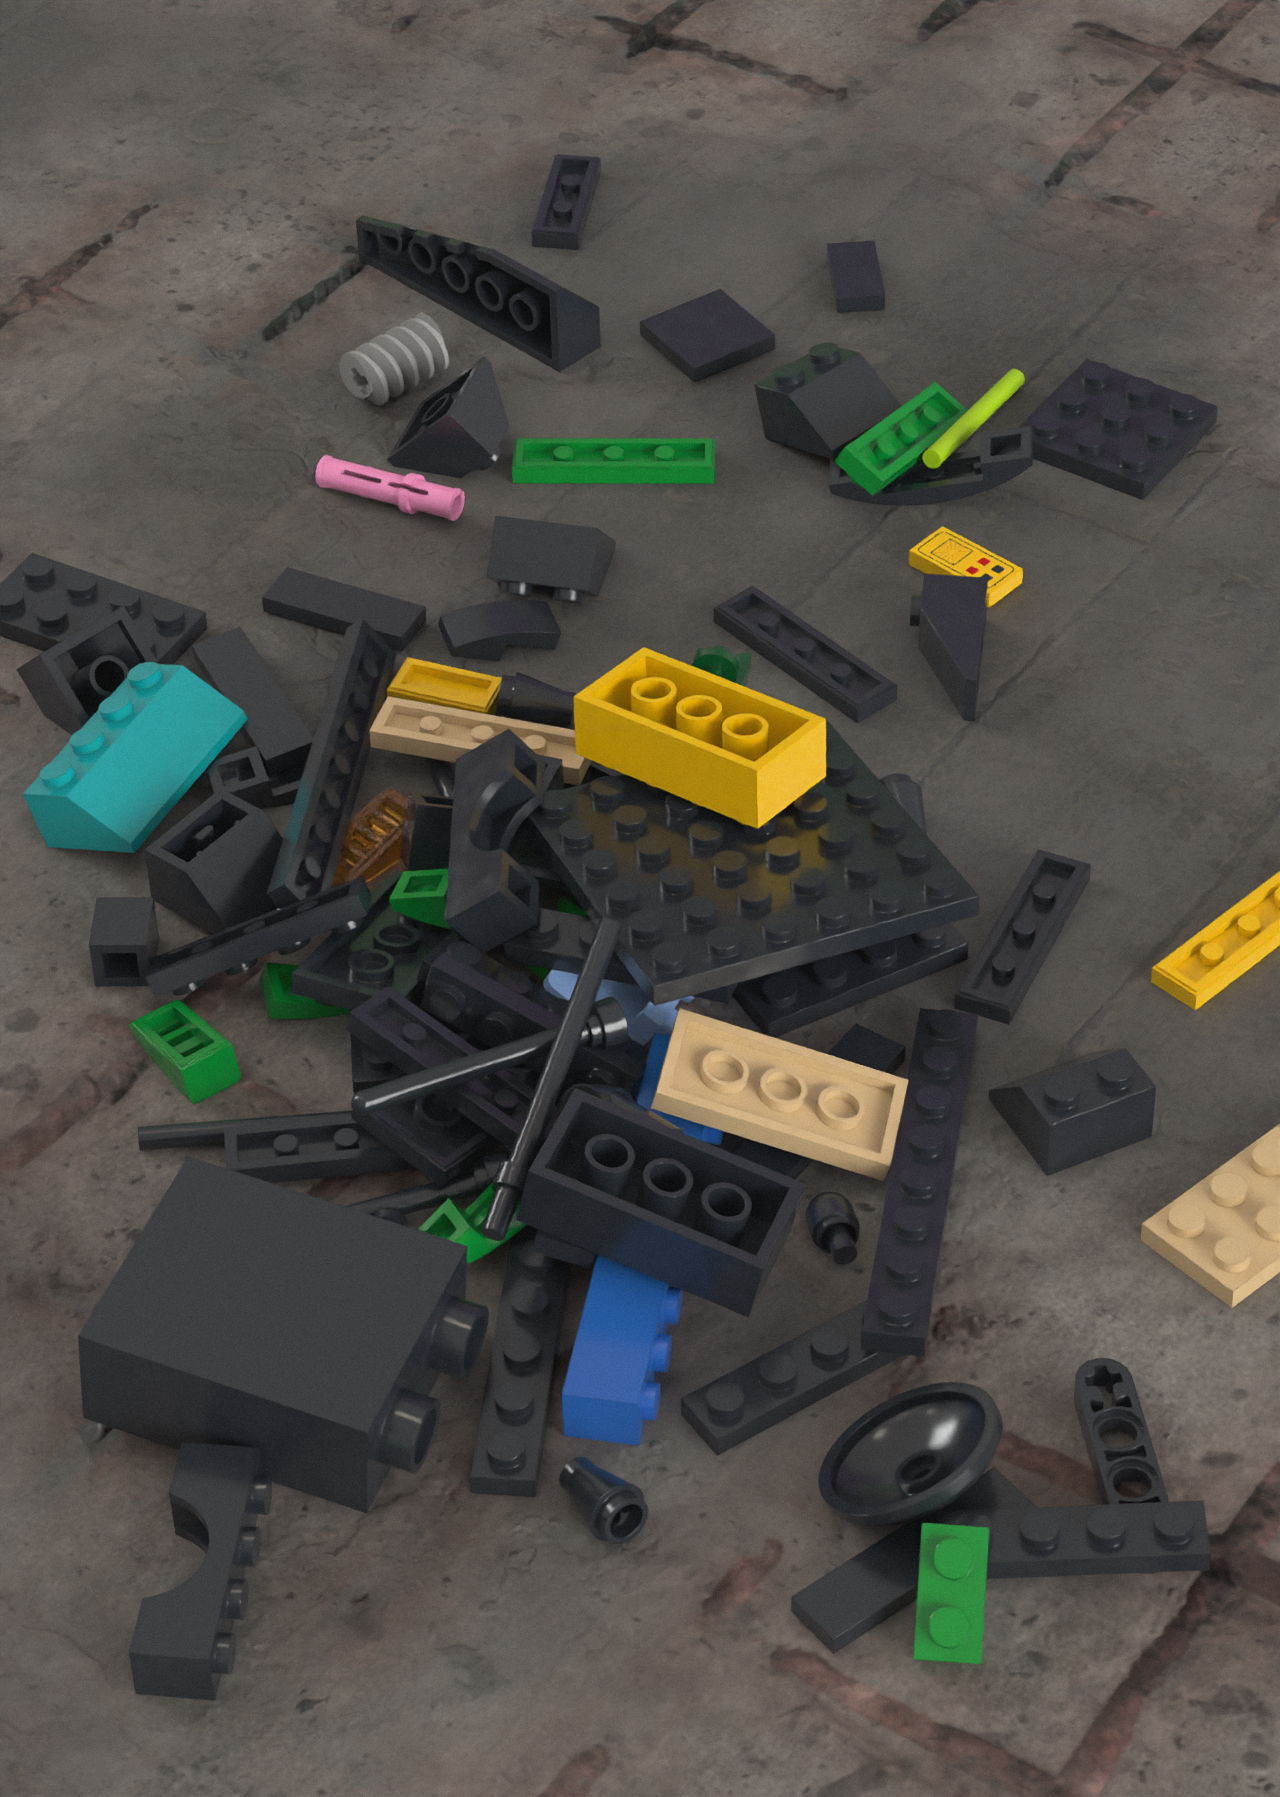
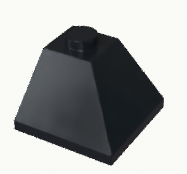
M482 357L423 400L387 460L394 467L459 479L477 467L482 471L490 467L503 451L499 444L509 428L491 363L485 357Z
M123 605L36 656L16 670L44 716L70 735H73L96 713L99 705L121 685L132 668L139 663H159Z

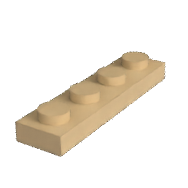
M390 696L385 700L369 730L370 743L373 748L456 763V759L510 729L536 754L563 759L564 783L572 785L581 784L592 761L576 754L575 730Z

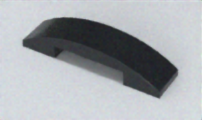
M1026 426L981 433L980 450L953 453L935 469L927 467L922 458L873 496L866 489L857 486L849 479L847 473L835 463L837 458L830 459V493L860 502L898 506L934 504L969 497L997 487L1020 475L1033 465L1032 427Z

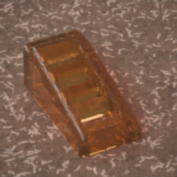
M389 787L370 801L349 822L331 887L361 876L368 883L401 860L400 851L408 804L407 797ZM360 848H363V849L366 850L368 853H367V854H364V853L361 852L359 849H360ZM346 860L354 867L349 870L339 862Z

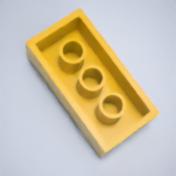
M645 647L573 697L577 755L756 829L760 828L826 777V718Z

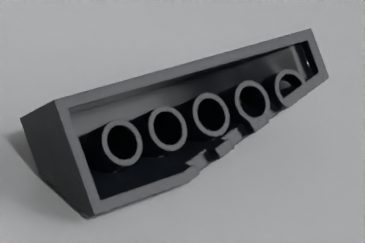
M361 216L356 219L358 253L361 261L554 370L561 372L601 347L599 306L495 249L377 218Z

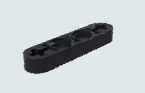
M1095 1358L1086 1361L1075 1374L1074 1405L1102 1504L1170 1502L1130 1371L1119 1361L1110 1358ZM1097 1386H1105L1106 1391L1109 1394H1113L1111 1407L1103 1409V1397L1101 1390ZM1112 1430L1123 1431L1132 1436L1134 1442L1129 1446L1116 1448L1105 1444L1100 1436ZM1135 1480L1144 1484L1149 1489V1492L1139 1498H1128L1119 1494L1114 1487L1122 1481ZM1158 1572L1140 1573V1574H1154V1573H1158Z

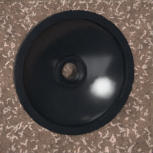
M961 1382L930 1384L892 1397L861 1416L832 1445L819 1472L820 1494L830 1511L838 1518L865 1526L881 1527L903 1524L939 1511L967 1491L988 1468L1002 1436L1003 1421L1001 1413L992 1397L985 1390L975 1385Z

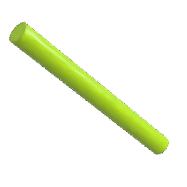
M1018 369L1009 370L923 453L924 464L932 469L938 468L1024 384L1025 377L1023 373Z

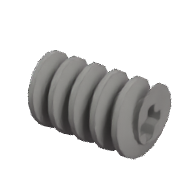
M421 312L415 318H409L401 323L400 326L391 328L385 335L380 334L373 338L370 343H364L357 347L355 351H349L341 356L339 363L340 375L343 384L353 396L361 400L367 398L374 405L381 406L388 401L389 396L397 397L403 393L404 388L412 389L418 385L419 380L426 381L433 376L434 372L440 373L447 369L449 357L438 325L429 315Z

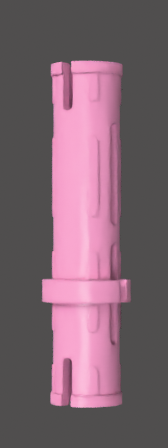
M325 455L320 459L316 469L315 480L319 487H327L364 498L398 505L400 511L413 515L421 511L455 521L463 511L465 495L461 491L462 489L427 482L424 476L411 472L403 476L370 466L332 458L329 455Z

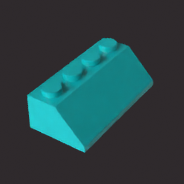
M155 662L139 663L129 671L127 678L112 695L99 705L98 710L87 723L70 737L69 743L53 761L42 768L37 779L23 793L47 847L134 853L248 719L244 710L183 665L157 664Z

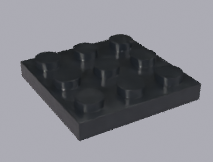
M1086 359L1019 427H1032L1033 459L1143 500L1216 423L1218 406L1199 400L1190 394H1183L1155 384L1148 379L1139 378L1111 368L1107 364Z

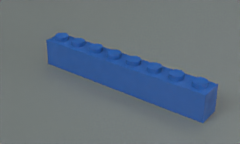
M654 1033L637 1103L681 1128L684 1134L708 1144L721 1145L724 1131L651 1109L671 1036ZM597 1255L562 1391L564 1436L640 1445L645 1420L656 1421L661 1386L660 1383L655 1382L656 1373H667L669 1368L672 1336L666 1334L668 1324H679L683 1290L601 1255Z

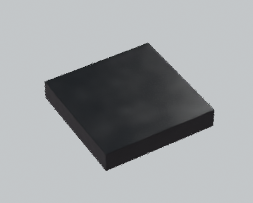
M721 289L640 321V335L694 382L775 349V334Z

